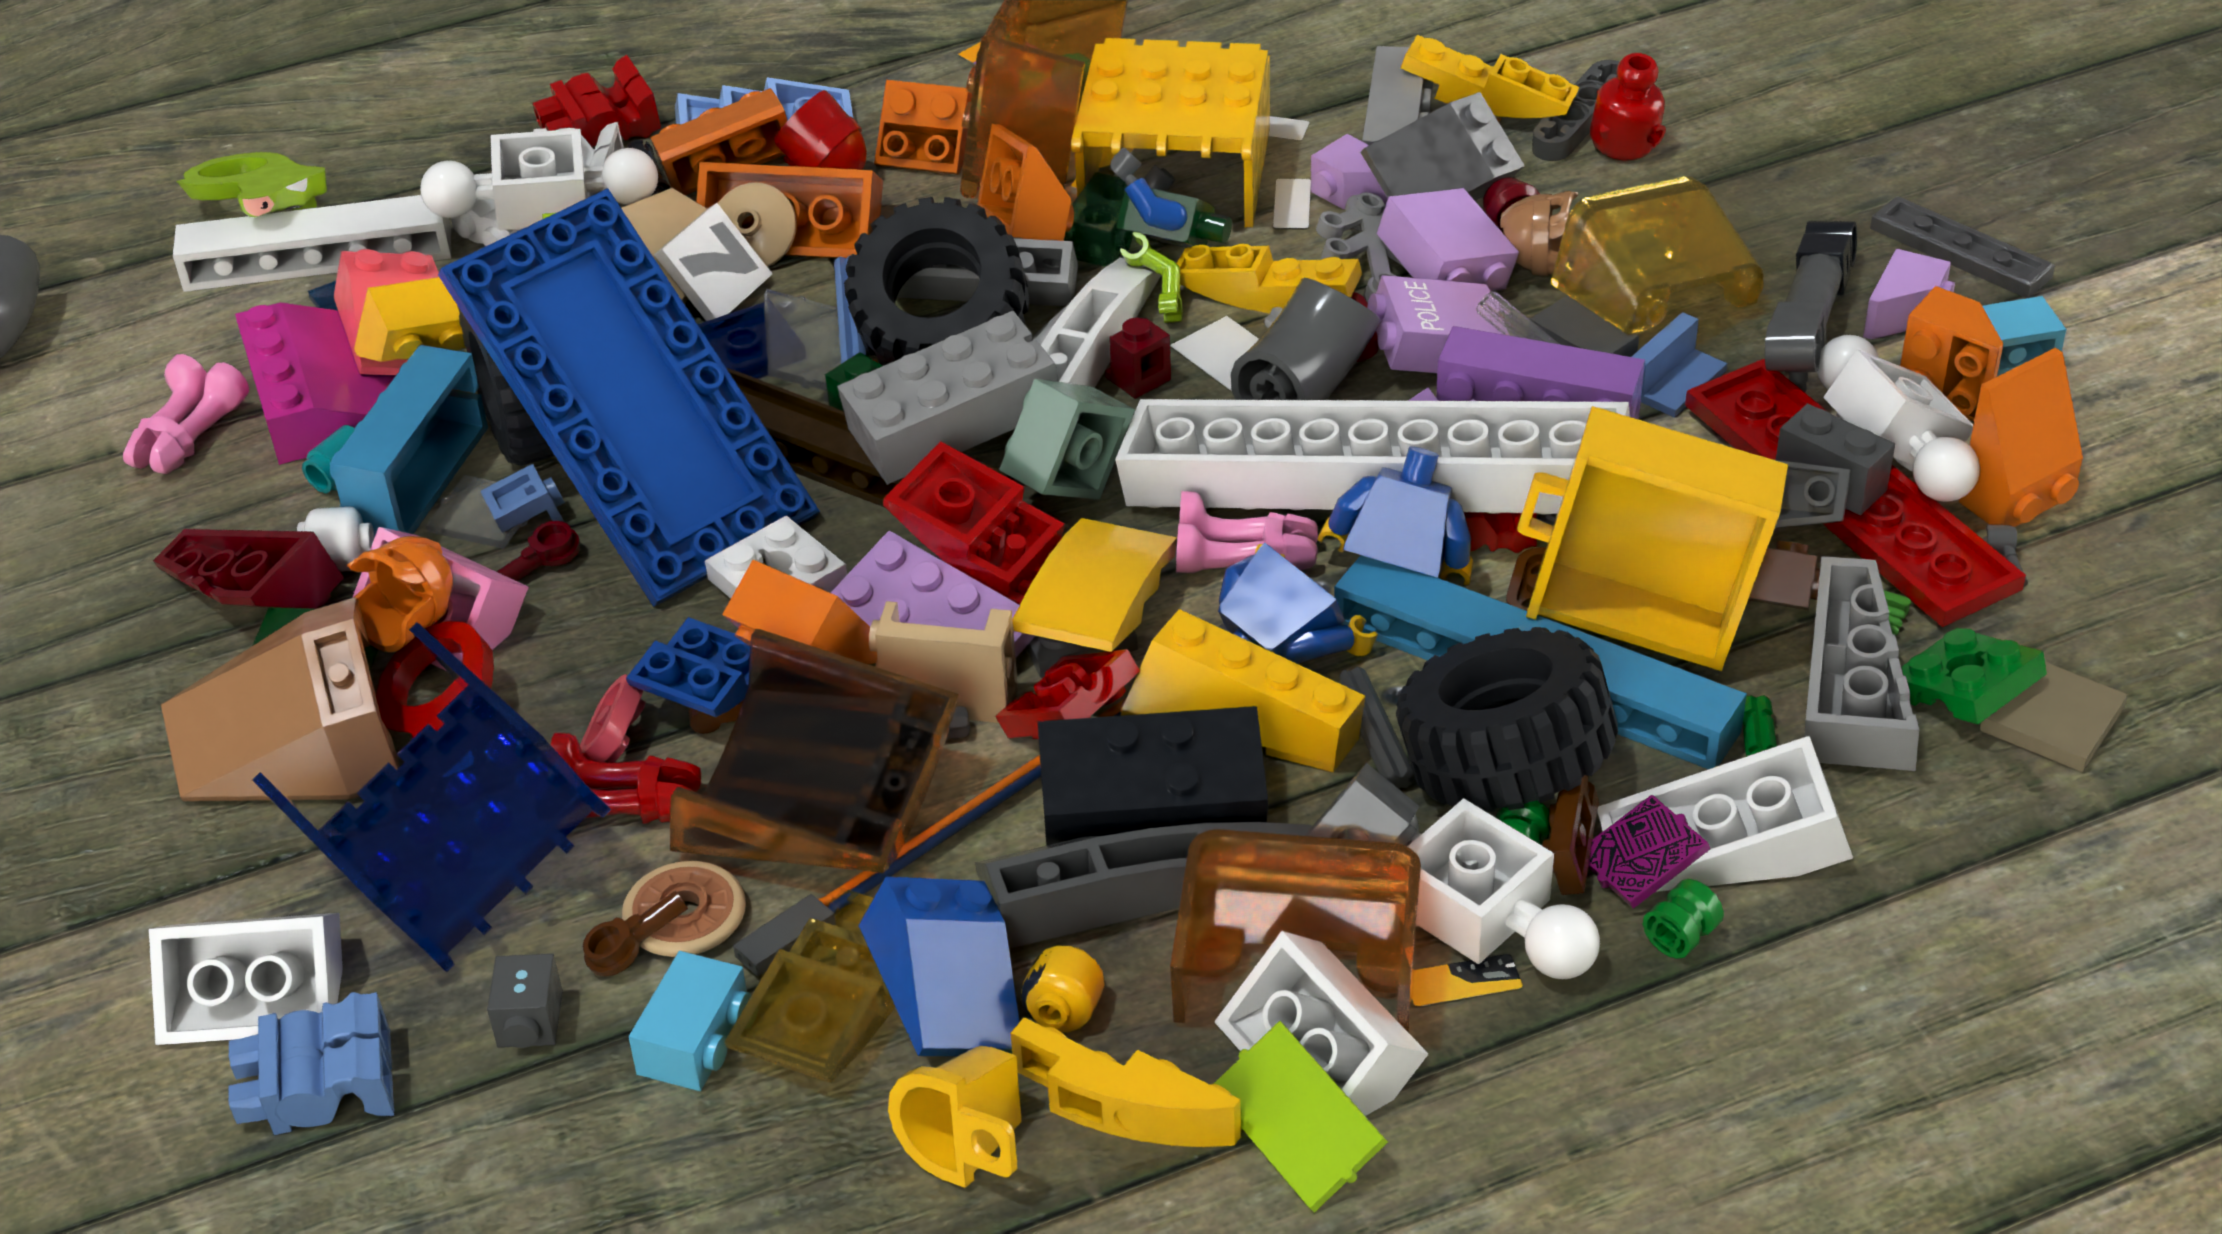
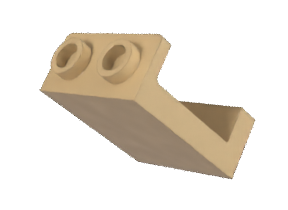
M886 601L880 620L872 621L869 633L870 651L877 652L878 658L874 670V687L877 690H882L884 712L904 714L963 706L966 707L969 720L999 723L995 716L1015 700L1018 681L1011 610L991 609L985 629L976 630L902 623L899 619L898 603Z

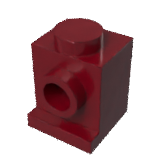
M1130 318L1122 324L1120 332L1109 337L1111 367L1105 370V376L1131 397L1136 399L1171 380L1170 335L1147 318ZM1141 367H1142L1143 369H1145L1146 371H1144L1143 373H1141Z

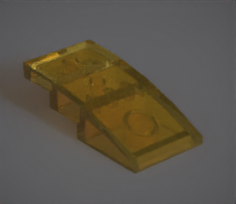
M841 887L838 888L841 890L831 902L846 893L851 892V894L847 898L849 905L841 910L838 907L834 913L836 925L809 918L790 952L782 949L778 950L725 1040L727 1048L832 1083L858 1056L895 1008L894 1002L858 926L874 898Z

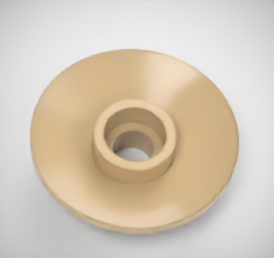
M747 183L732 189L719 201L718 205L767 267L778 262L788 252L796 234V214L789 199L777 188L764 183ZM748 216H754L753 225L748 229H743L742 223L744 219Z

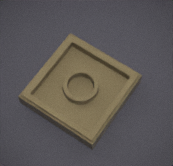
M2045 662L2047 675L1982 721L1980 731L2083 772L2125 708L2128 694Z

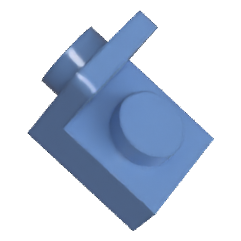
M533 464L480 491L502 533L528 521L547 510L552 521L564 522L557 509L558 506L565 503L551 477L542 481Z

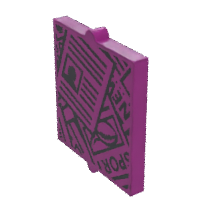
M1650 795L1592 840L1588 868L1597 875L1602 888L1610 887L1634 909L1711 848L1705 839L1688 826L1684 814H1674L1654 795Z

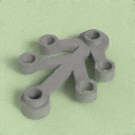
M1365 192L1349 197L1345 206L1346 211L1341 214L1332 211L1323 212L1320 215L1316 231L1321 237L1327 239L1321 254L1322 259L1327 257L1350 259L1364 251L1367 252L1372 277L1368 280L1363 297L1368 303L1370 295L1372 293L1376 294L1382 275L1396 276L1390 272L1387 256L1401 266L1403 265L1377 235L1386 205L1379 196ZM1355 228L1362 231L1347 240L1340 239L1343 232L1348 229Z

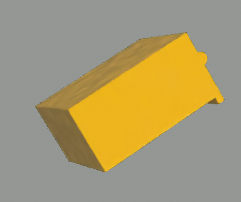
M1592 406L1569 479H1563L1543 472L1535 473L1517 527L1519 533L1548 542L1526 617L1536 620L1537 615L1722 671L1780 515L1788 464ZM1540 492L1562 496L1553 526L1532 517Z

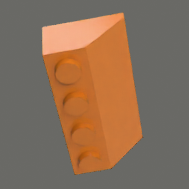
M699 162L696 202L707 209L715 203H719L723 196L732 189L747 183L771 185L789 199L796 214L797 228L794 241L784 256L838 258L841 256L847 258L852 254L857 255L854 244L862 233L870 235L873 232L871 223L881 215L883 180L873 170ZM748 216L744 219L742 223L743 229H748L753 225L754 216Z

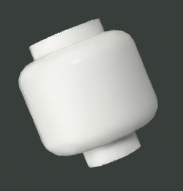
M350 506L313 509L308 513L306 520L299 522L297 526V531H314L340 572L352 571L346 565L355 558H358L362 553L370 551L374 541L372 524L363 523L358 510Z

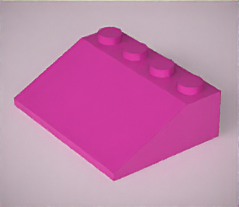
M280 302L268 306L258 305L250 308L248 311L235 314L279 465L307 458L309 451L343 425L355 428L377 402L380 393L386 390L396 376L359 373L338 310Z

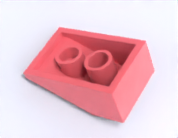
M362 249L357 252L341 251L334 300L360 374L397 375L402 364L408 361V359H395L379 362L356 355L354 346L367 289L369 287L439 277V272L432 255H424L415 251H408L403 254L379 253L370 249Z

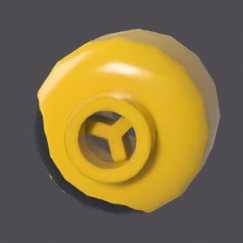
M1062 945L1047 948L1035 959L1023 982L1020 994L1022 1006L1029 1017L1043 1027H1053L1060 1032L1067 1033L1078 1030L1091 1019L1102 996L1105 986L1103 971L1096 960L1084 950Z

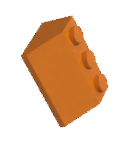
M769 88L762 92L753 91L747 93L739 101L723 108L708 109L698 118L684 124L669 125L663 128L659 134L650 138L671 188H674L683 195H687L697 191L699 162L760 165L785 155L776 146L774 138L788 120L781 102L773 90Z
M992 123L977 205L985 209L987 218L989 216H996L1005 225L1007 234L1015 238L1064 241L1065 232L1071 230L1074 220V208L1071 205L1070 196L1035 146L1002 125Z

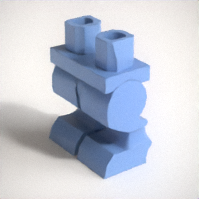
M351 992L340 1003H323L322 1012L320 1013L299 1010L285 1014L280 1019H278L276 1013L258 1016L257 1035L229 1041L230 1066L236 1080L259 1075L257 1080L229 1086V1106L237 1124L268 1119L274 1135L292 1132V1126L315 1127L329 1124L332 1122L343 1096L354 1093L362 1100L365 1112L377 1116H394L390 1028L377 992L371 994Z

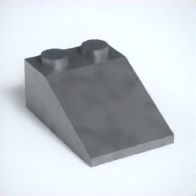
M1481 92L1450 102L1370 144L1360 152L1387 198L1390 196L1464 188L1475 201L1483 198L1487 189L1494 182L1502 178H1513L1525 167Z

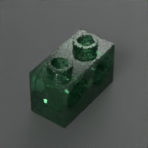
M1095 172L1073 202V225L1069 232H1065L1064 241H1073L1078 261L1107 267L1120 257L1121 248L1126 251L1129 250L1134 236L1117 228L1126 183L1120 177Z

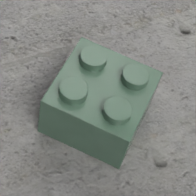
M1035 378L1031 389L1024 398L1023 410L1014 433L1006 444L1005 456L999 470L1044 495L1100 499L1135 409L1092 386Z

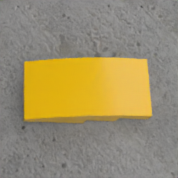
M1081 518L1062 537L1032 581L1012 619L1013 631L1112 652L1142 623L1144 603L1158 590L1161 569L1175 557L1177 537Z

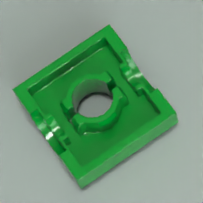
M1956 628L1947 632L1942 639L1922 653L1913 656L1908 663L1901 667L1903 676H1906L1911 705L1916 706L1920 702L1932 705L1936 702V699H1940L1945 703L1948 711L1953 713L1954 718L1977 725L2047 675L2044 651L2019 645L2012 640H2001L1975 633V631L1967 628Z

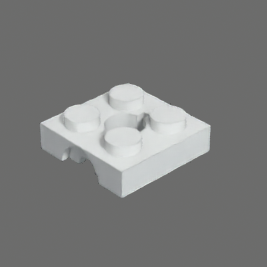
M788 516L782 517L705 560L708 580L730 599L752 560L763 563V558H765L767 566L830 593L847 575L846 564Z

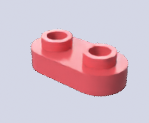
M626 674L620 676L603 695L580 743L584 757L589 760L614 763L629 744L630 737L625 735L628 727L639 717L645 707L646 702L641 698L644 690L628 685L626 680L628 675Z

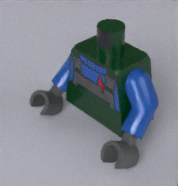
M1122 148L1112 158L1110 163L1111 169L1126 183L1117 224L1118 229L1129 234L1133 232L1142 233L1149 241L1185 248L1195 245H1207L1208 240L1219 243H1226L1228 241L1232 228L1231 217L1214 214V206L1200 199L1167 192L1174 183L1175 178L1166 169H1160L1157 165H1154L1144 178L1137 179L1133 174L1142 163L1126 148Z

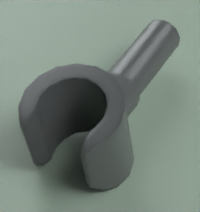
M1987 524V536L1983 540L2023 572L2017 559V531L2015 527ZM2026 577L2024 587L2028 584V580Z

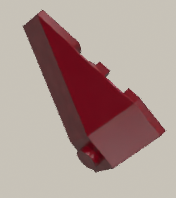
M184 529L153 560L160 570L225 605L259 608L318 609L330 599V592L344 578L314 531Z

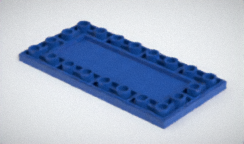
M608 188L440 268L438 276L653 607L707 578L706 559L784 516H788L797 525L801 526L819 514L820 510Z

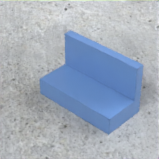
M1684 312L1678 315L1631 356L1645 359L1641 403L1674 418L1686 408L1687 390L1720 377L1727 371L1728 364L1695 349L1699 319Z

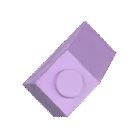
M1346 134L1311 155V192L1342 209H1345L1349 197L1365 192L1379 196L1385 205L1388 200L1360 153L1365 147L1369 146L1368 144Z
M1896 249L1869 299L1863 337L1876 339L1905 332L1909 314L1935 286L1954 292L1955 282L1948 281L1951 262Z

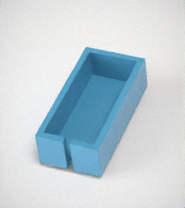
M419 345L408 361L402 364L399 373L386 390L380 393L377 402L368 414L356 425L354 432L340 451L334 454L330 462V474L335 481L341 503L340 507L350 506L357 509L363 523L372 524L374 538L379 527L414 534L487 431L488 424L482 397L480 394H474L478 390L479 384L472 353Z

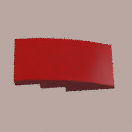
M941 441L883 500V506L941 560L1019 605L1045 560L1062 539L1065 523L1022 501L1024 486Z

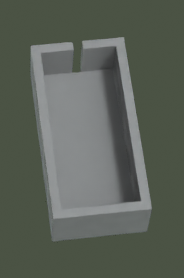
M1011 311L962 333L952 335L913 354L905 355L901 359L869 373L861 374L855 379L837 387L849 431L888 485L904 478L940 441L963 452L1015 429L1023 410L1024 398L1031 389L1034 379L1057 382L1059 380L1055 362L1036 339L1033 340L1032 333L1016 313Z

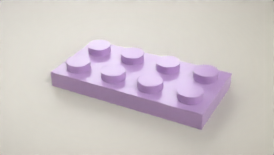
M888 531L831 591L832 594L845 602L870 627L873 620H880L886 601L898 603L899 619L902 623L976 630L985 629L991 609L1011 610L1013 619L1020 606L891 531ZM1013 631L1015 657L1023 651L1035 635Z

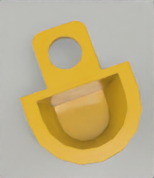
M978 1046L936 1068L921 1066L908 1071L897 1080L889 1092L888 1113L893 1132L905 1152L922 1169L942 1180L964 1188L975 1180L974 1172L978 1168L1002 1177H1009L1017 1170L1014 1129L1022 1120L1016 1055L993 1047ZM999 1146L1000 1157L991 1156Z

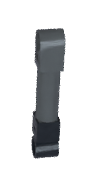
M1855 221L1807 222L1805 234H1803L1796 253V275L1785 302L1777 303L1772 319L1768 324L1765 339L1766 370L1789 372V380L1803 392L1807 390L1808 372H1818L1821 350L1827 344L1826 324L1836 295L1844 294L1851 274L1850 267L1855 265L1857 253V225Z

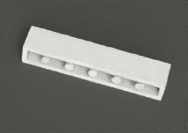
M421 195L269 213L258 217L245 216L176 225L173 258L183 292L338 273L341 251L357 252L362 249H370L379 253L397 254L415 251L424 255H432L434 261L451 259V226L449 218L438 216L427 208Z

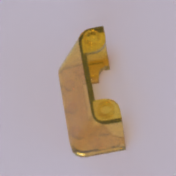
M1685 176L1581 199L1573 207L1567 218L1550 284L1629 335L1658 325L1666 316L1670 293L1716 283L1724 288L1725 300L1733 306L1743 307L1756 304L1764 287L1763 269L1709 188L1693 177Z

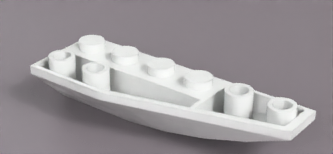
M1119 258L1102 269L1080 290L1066 307L1032 336L1033 340L1036 339L1055 362L1059 382L1095 388L1110 363L1109 337L1120 332L1122 324L1126 320L1138 316L1161 277L1160 274L1145 265L1140 267L1130 266L1124 258Z

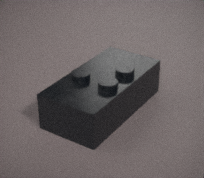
M1257 706L1038 721L1046 845L1080 837L1107 836L1149 828L1202 823L1267 822L1268 794Z

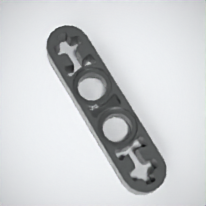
M1601 60L1594 63L1574 84L1579 87V90L1567 114L1543 118L1533 130L1532 152L1536 157L1546 161L1565 159L1590 133L1597 91L1609 79L1617 77L1616 72L1619 61Z

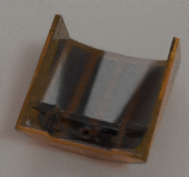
M755 629L751 635L748 690L729 740L703 795L681 787H677L671 795L670 851L884 873L900 853L921 809L953 720L959 694L774 633Z

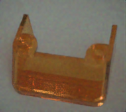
M1224 829L1208 830L1196 836L1188 849L1170 964L1173 1022L1185 1023L1192 976L1214 978L1227 975L1240 963L1243 943L1272 945L1280 932L1284 931L1322 942L1329 950L1357 952L1356 970L1359 979L1363 984L1375 991L1398 993L1397 1021L1409 1033L1421 879V862L1418 855L1405 845L1390 842Z

